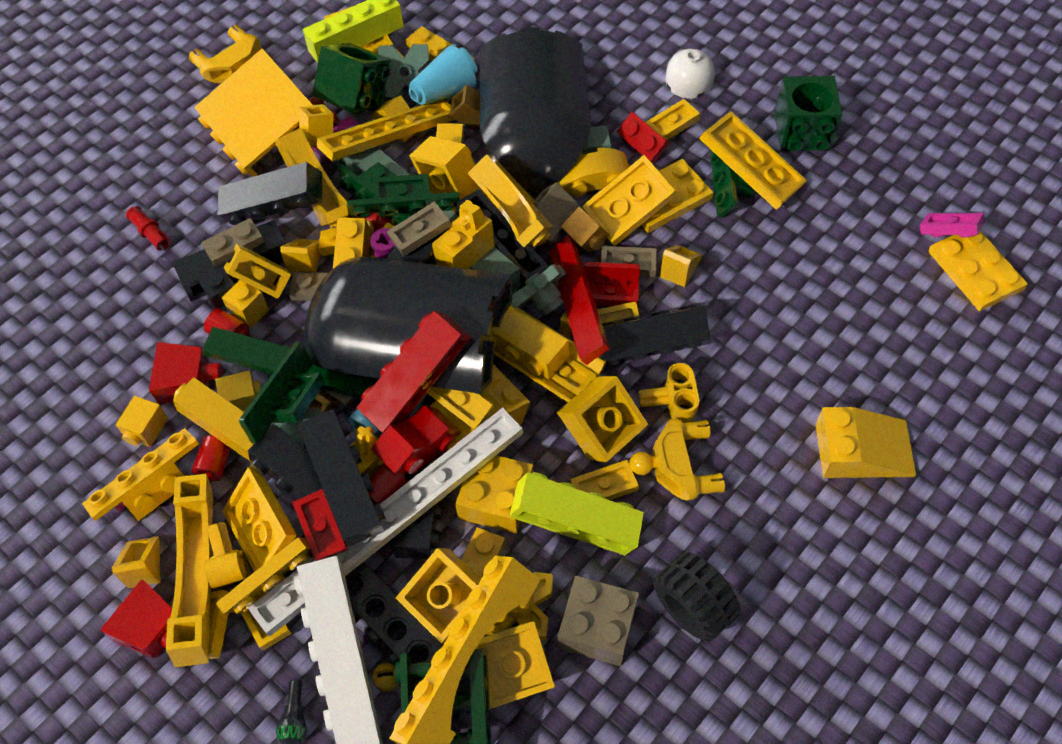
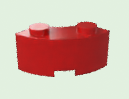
M423 405L406 421L389 425L372 446L371 450L395 474L407 472L414 474L440 453H446L456 444V438L460 435L461 431L437 408Z

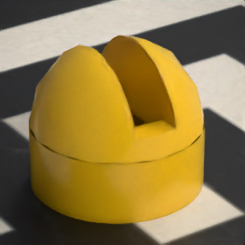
M382 663L375 668L372 678L377 689L383 692H390L398 686L399 682L396 681L395 666L393 664ZM393 672L394 676L377 678L378 674Z

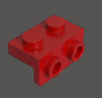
M584 263L585 274L596 306L612 307L636 302L638 308L639 264Z

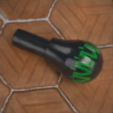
M301 680L289 681L287 705L284 707L283 714L276 728V736L281 744H300L305 739L307 733L303 707L301 706L303 683Z

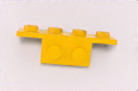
M185 428L171 435L165 443L154 451L145 454L138 463L118 474L104 488L92 493L89 499L83 502L82 505L93 520L97 521L119 503L123 502L138 521L174 495L175 477L184 476L175 465V462L199 445L198 441Z

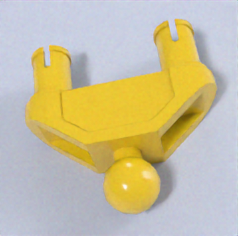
M233 25L235 29L230 27L228 36L236 43L212 58H208L200 49H194L199 56L191 51L189 60L200 69V74L209 82L223 83L260 51L259 38L253 34H247L239 25Z
M670 419L657 438L651 454L639 451L633 454L629 460L631 470L637 475H646L654 468L657 482L682 500H694L700 494L723 493L725 490L724 480L720 481V479H723L722 473L696 476L692 472L685 440L709 439L710 426L705 427V425L709 424L706 419L693 422Z

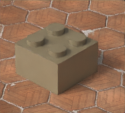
M575 575L557 637L558 649L621 667L639 593Z

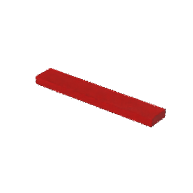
M567 235L548 252L552 265H561L567 273L557 283L562 294V300L564 301V307L580 361L588 365L610 348L575 240L570 235Z

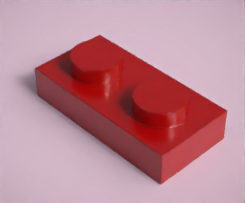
M632 111L616 131L654 164L670 144L669 141Z
M323 489L292 502L315 561L337 556L349 550L342 538Z

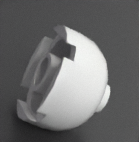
M698 49L681 50L668 63L665 83L671 87V92L677 96L691 99L698 98V94L703 92L707 94L713 87L715 66L711 58L703 51Z

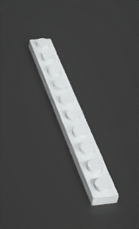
M501 408L383 501L380 505L386 517V520L381 522L384 532L348 547V551L337 555L341 558L344 575L349 574L523 434L522 427L504 408ZM312 557L305 564L314 562V557ZM297 570L248 608L269 636L273 635L301 612V608H305L303 594L298 595L294 585L293 576L298 574Z

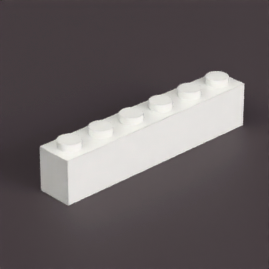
M333 556L297 566L298 574L294 575L293 579L297 594H303L305 608H301L304 627H310L313 641L308 642L312 662L318 661L321 675L316 676L317 689L320 696H326L328 709L323 711L326 728L328 731L333 730L336 744H383L341 558Z

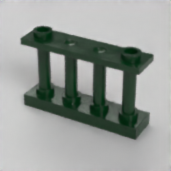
M487 648L475 649L462 674L465 678H470V692H466L465 696L455 697L452 711H466V714H471L472 728L467 729V732L456 733L450 744H492ZM414 653L400 654V661H396L395 678L397 682H401L402 713L405 712L413 698L415 678L425 677L431 667V662L414 663Z

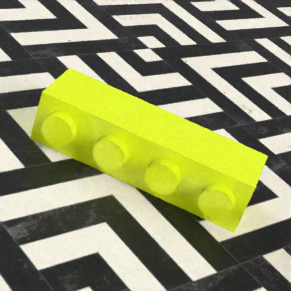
M366 0L303 28L308 51L318 63L321 46L352 43L361 47L404 27L401 6L397 0Z
M527 472L517 482L509 517L622 555H627L638 547L644 512L634 509L629 503H616L605 499V496L595 492L587 493L578 490L573 484L558 483L549 480L544 474Z

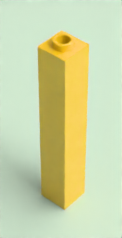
M194 377L187 384L183 383L174 394L173 401L176 410L249 460L248 450L254 443L250 442L239 423V419L244 412Z

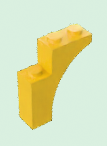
M302 128L278 138L275 144L287 167L308 162L322 172V202L312 205L321 226L329 224L330 228L336 227L338 217L348 218L347 201L338 192L325 173Z
M486 154L472 168L468 175L500 210L514 231L516 240L523 247L541 246L551 237L549 231L554 226L534 206L536 203L534 199L495 157Z

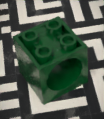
M352 43L321 46L312 96L351 113L378 108L384 101V88L390 74L389 65L391 59Z
M835 76L783 77L775 109L780 151L831 150L842 117Z

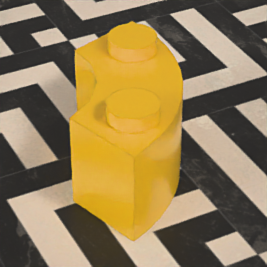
M597 148L598 152L583 155L581 153L573 167L558 184L567 193L577 198L587 192L601 190L629 168L625 153L612 148Z

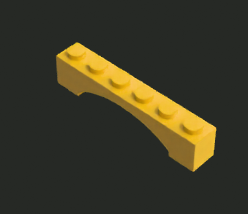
M207 474L175 477L173 504L175 506L177 542L176 581L170 619H167L166 652L174 667L209 663L211 586L207 580L204 561L212 557V547L207 527L213 524V491Z
M494 556L485 566L482 579L478 586L469 594L466 601L467 605L460 617L451 625L449 636L444 645L433 656L431 667L425 678L415 687L410 704L405 712L396 720L394 731L389 738L395 743L450 744L456 734L451 730L453 703L459 681L472 653L484 635L501 617L514 608L525 609L541 580L513 557Z

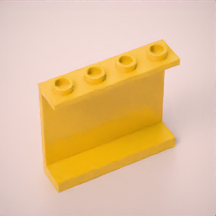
M261 49L194 108L201 115L198 118L201 124L207 130L210 128L213 130L210 135L219 145L224 143L223 151L230 159H237L238 162L235 163V166L245 176L249 173L254 177L258 176V174L252 168V165L276 146L275 141L278 138L291 133L299 126V107L312 106V104L270 56Z

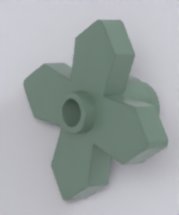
M413 44L405 56L394 45H381L378 47L379 55L391 59L389 69L392 72L385 83V97H397L405 84L409 87L410 82L421 73L419 69L429 60L428 44ZM406 67L409 70V74L402 73L400 68Z
M553 264L541 274L535 273L524 282L527 286L512 295L511 305L514 309H517L519 307L524 308L532 302L539 312L542 311L545 316L551 314L564 303L561 299L562 294L554 284L567 275L566 271L561 265L556 266V264Z

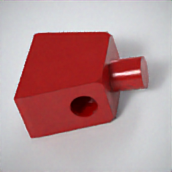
M157 342L149 391L158 404L174 402L176 390L183 383L187 384L193 377L204 385L207 384V380L221 378L223 376L222 364L209 363V359L207 356H203L202 348Z
M141 579L102 626L100 631L120 645L148 657L156 658L166 648L167 619H170L172 608Z

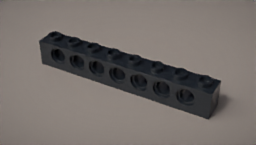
M297 517L291 522L297 534L295 539L298 537L306 539ZM364 562L347 574L345 580L348 593L356 585L363 586L359 594L349 595L355 623L361 621L367 627L364 633L375 646L382 643L389 652L386 654V657L395 666L396 661H400V654L414 653L415 655L420 651L429 653L427 660L423 663L431 662L435 653L444 644H441L396 599V595ZM374 608H385L381 616L376 618L369 616ZM405 629L407 631L402 639H391V635L395 630ZM464 675L461 676L455 697L465 696L466 692H470V678H465ZM417 677V678H415V687H416V686L418 685V683L421 682L425 677ZM452 711V718L456 720L464 711Z

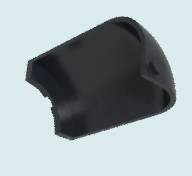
M540 27L520 28L521 31L507 35L506 33L500 34L480 48V130L490 154L524 189L538 197L543 189L556 182L558 183L573 167L587 142L591 118L582 43L560 31L550 32L540 30Z
M355 257L345 260L326 275L313 295L306 315L303 345L312 364L319 368L380 378V372L384 366L394 361L399 355V349L403 342L413 337L418 331L422 318L435 310L445 313L472 338L432 387L482 394L492 382L493 358L496 342L491 341L494 327H501L504 315L512 303V274L373 257Z

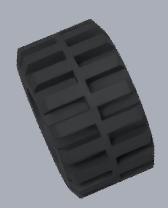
M682 552L653 579L656 594L671 617L684 630L704 642L713 641L741 613L739 601L729 583L710 563L693 553Z

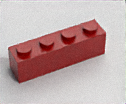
M435 310L432 313H428L420 321L419 329L414 336L405 340L400 346V353L395 360L386 364L381 370V377L376 384L364 391L361 396L362 401L356 408L382 433H384L389 425L405 421L472 337L445 313Z

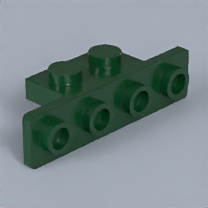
M710 149L716 213L718 217L723 218L737 206V193L750 198L756 191Z
M379 162L359 176L344 165L338 167L340 185L347 192L351 191L358 199L374 198L373 177L397 176ZM399 211L395 215H383L382 212L377 213L380 217L391 221L394 226L411 216L406 211Z
M428 174L373 177L374 198L347 200L348 215H354L355 217H367L371 213L381 212L383 215H395L399 211L410 210L411 213H417L435 201L442 211H449L457 206L460 196L459 192L430 194Z
M302 342L294 343L240 417L239 423L251 443H259L272 423L299 422L325 383L320 372L307 373L313 364Z

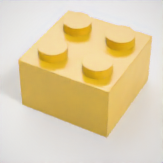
M429 136L409 155L418 174H428L429 188L432 194L459 192V200L477 189L482 190L468 175L475 166V163L471 157L470 149L465 144Z
M599 376L557 412L587 458L593 461L607 462L648 425L617 376Z
M498 455L493 457L463 481L455 504L458 519L517 534L521 521L509 517L517 482L527 472H534L533 464Z
M437 548L396 596V599L442 644L445 643L449 636L451 625L460 617L467 605L466 601L469 594L478 586L481 578L451 549Z

